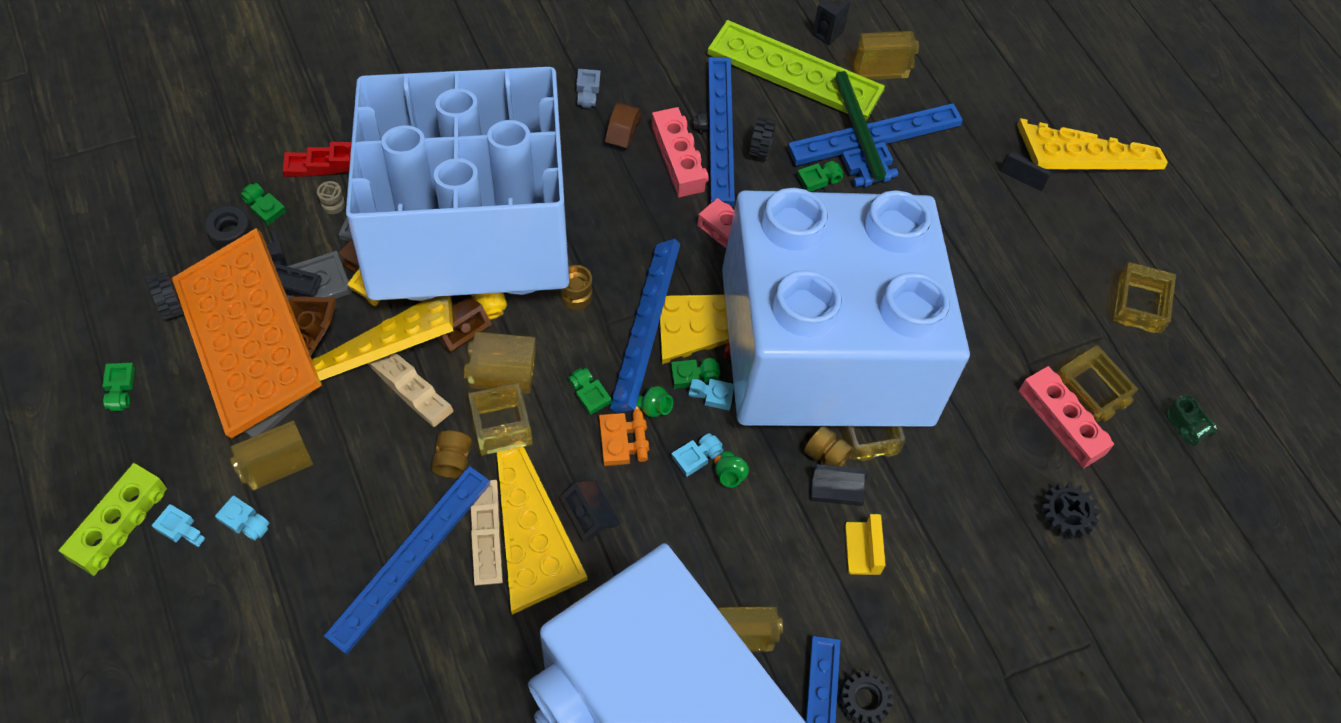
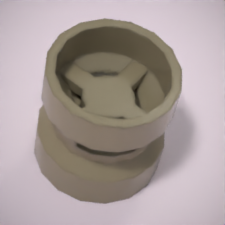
M334 181L322 183L317 189L322 209L328 214L341 212L345 207V201L340 185Z

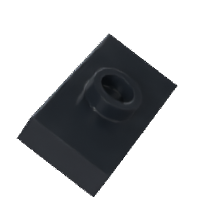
M274 263L285 293L300 297L315 296L322 281L321 275Z

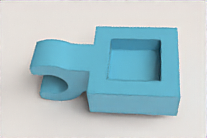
M692 379L689 396L705 398V406L730 410L734 384L710 379L709 385H706L703 381Z
M171 504L152 525L156 531L174 542H177L182 536L193 545L199 547L205 540V537L200 535V531L190 526L194 522L192 517Z

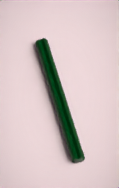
M845 71L837 72L835 77L837 86L873 179L875 181L884 180L886 171L848 74Z

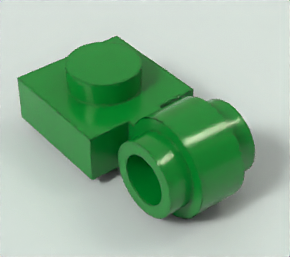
M830 161L823 166V169H821L819 164L797 171V177L804 189L811 192L828 186V182L832 184L840 182L843 179V170L838 163Z
M257 183L249 184L242 189L243 192L240 196L247 205L253 203L250 206L252 212L267 226L286 213L285 207L270 193L262 197L265 193Z
M713 358L704 359L700 367H697L696 360L671 362L674 389L690 387L692 379L699 380V378H702L704 382L709 383L710 379L719 380L721 375L719 363Z
M133 363L105 365L103 388L105 391H110L104 394L103 402L105 409L123 411L124 408H129L130 397L128 392L124 393L123 390H133L135 374Z
M579 368L568 377L572 388L575 391L578 390L576 396L589 415L612 403L611 397L599 380L592 382L593 377L587 368Z

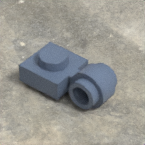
M578 69L577 105L582 106V108L591 109V107L596 106V93H599L600 85L599 70Z

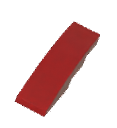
M330 142V147H307V153L285 152L283 164L284 177L318 176L348 172L350 169L352 142Z

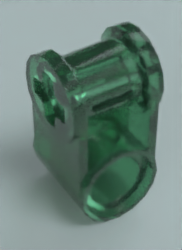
M1180 396L1167 409L1166 415L1168 420L1191 446L1200 444L1201 439L1206 436L1211 437L1217 432L1215 422L1205 413L1197 400L1192 396Z

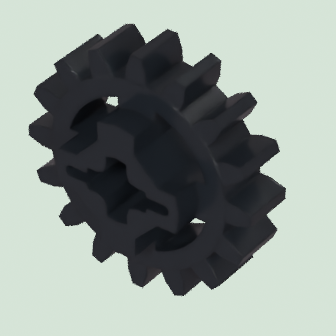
M1069 482L1066 487L1062 483H1058L1055 488L1051 487L1046 493L1047 495L1041 500L1043 505L1040 508V512L1046 513L1042 520L1043 522L1049 521L1051 525L1048 529L1053 530L1056 528L1058 530L1057 536L1059 537L1063 533H1067L1069 540L1075 534L1081 539L1085 534L1089 535L1099 522V519L1096 517L1100 514V510L1094 508L1098 501L1090 500L1089 497L1092 492L1083 493L1082 485L1075 489L1072 482Z

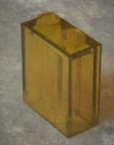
M913 31L861 33L853 63L855 73L870 80L908 78L910 70L914 68V56L919 51L918 40H915Z
M475 332L474 341H469L468 356H471L470 363H466L464 368V378H468L469 387L474 389L530 393L537 350L535 337Z
M294 420L231 446L234 457H231L230 461L233 468L238 473L243 484L248 482L252 491L313 465Z

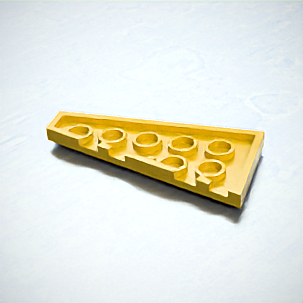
M1022 118L1019 119L1017 124L1033 163L1044 169L1153 170L1165 169L1168 163L1159 147L1135 142L1130 145L1118 142V139L1112 137L1109 140L1098 139L1097 134L1064 127L1060 130L1051 129L1048 127V124L1041 122L1038 126L1027 124L1028 120Z
M725 295L666 296L660 317L662 364L668 363L671 359L680 356L683 358L690 356L693 352L702 349L708 350L729 343Z
M437 296L424 300L328 353L314 358L312 362L320 381L453 331L451 296Z
M522 442L497 452L512 614L587 581V575Z

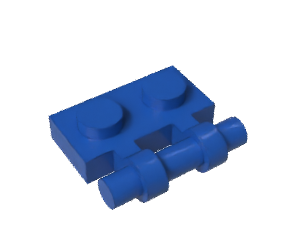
M885 142L875 144L886 171L885 179L879 181L884 183L890 181L891 178L898 177L897 168L888 169L887 167L892 165L893 158ZM862 148L842 153L841 158L849 175L858 173L860 176L853 178L854 187H868L872 183L878 182L869 173L870 169Z

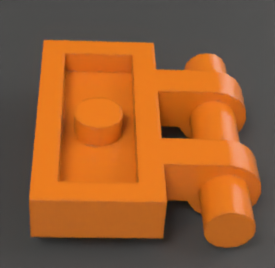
M642 411L633 412L632 422H626L625 413L599 415L604 466L630 464L629 454H637V459L640 462L648 460L647 452L650 449L649 442L645 437L647 423L643 419ZM628 433H635L636 441L634 443H628Z

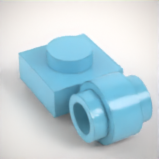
M710 433L706 434L699 440L700 446H697L692 440L672 453V459L686 477L707 465V457L715 459L716 456L723 452L722 443L716 436H712Z
M234 495L215 515L218 521L238 534L242 530L247 537L254 541L266 533L268 530L267 526L270 524L264 517L256 514L252 507Z

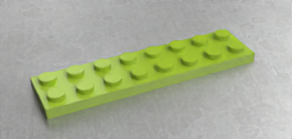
M729 20L726 21L708 48V55L715 58H731V64L848 114L835 80L837 72L845 71L848 74L866 121L885 88L882 84Z

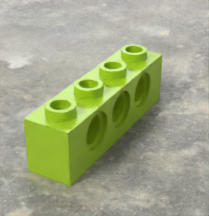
M133 463L58 551L67 560L95 576L99 570H102L108 564L109 558L116 549L124 545L131 531L144 521L146 513L152 506L163 498L164 492L167 490L166 486L160 478ZM139 495L135 501L130 502L133 497ZM121 517L118 522L112 524L114 519ZM102 539L98 545L93 546L97 540Z

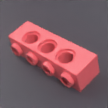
M678 107L653 112L652 130L678 198L705 192L708 173L706 168L701 166L700 152L698 150L695 151L693 135L687 131L686 117L681 115Z
M717 198L699 213L697 226L727 248L734 210L729 204Z
M1049 366L1025 379L1019 392L1082 469L1109 452L1114 445L1109 434L1101 429L1094 420L1093 415L1085 410L1076 395L1069 391L1060 376L1053 372Z

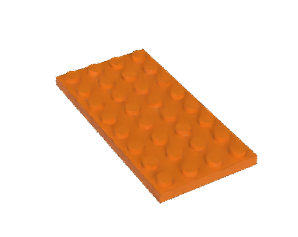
M257 228L172 277L225 435L232 439L322 386L263 235Z

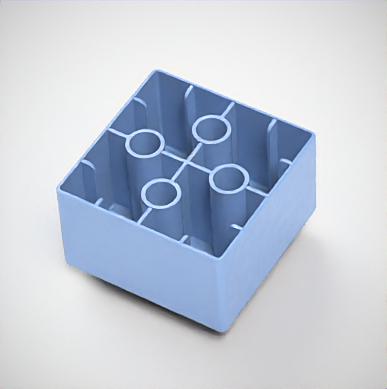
M532 67L366 75L357 79L346 216L366 295L369 299L407 298L409 300L423 301L437 296L504 292L523 295L537 290L564 289L568 286L569 267L557 80L554 68Z
M786 188L779 191H741L737 196L722 267L738 422L742 425L770 426L936 425L970 357V351L934 198L929 195H912L908 192L897 190L887 191L882 194L809 192L799 188Z
M665 543L656 547L541 627L540 637L545 670L530 679L528 683L530 692L540 708L534 715L536 723H806L676 554Z

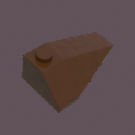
M289 297L290 306L310 357L331 323L337 300L334 297Z

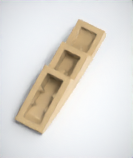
M396 353L367 363L393 391L433 427L454 412L452 406L435 393L433 386L421 378L415 368Z
M491 480L490 486L471 506L475 586L503 583L497 480Z

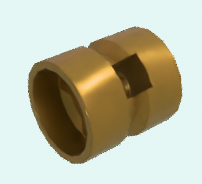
M581 265L569 266V284L566 288L561 289L563 304L572 310L584 309L592 301V275L586 267Z
M822 426L810 439L804 452L816 461L822 460L821 465L842 467L854 448L843 439L837 440L834 432L826 426Z
M457 431L440 432L437 437V453L433 457L432 472L445 478H459L467 469L468 459L466 457L470 452L471 438Z

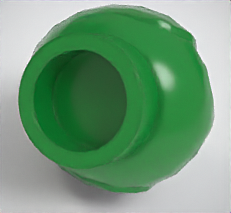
M651 387L645 396L639 395L634 412L642 411L649 417H658L661 414L667 415L673 408V398L668 395L663 387Z
M723 451L714 459L716 475L726 487H737L749 474V466L746 461L741 457L735 456L730 451Z

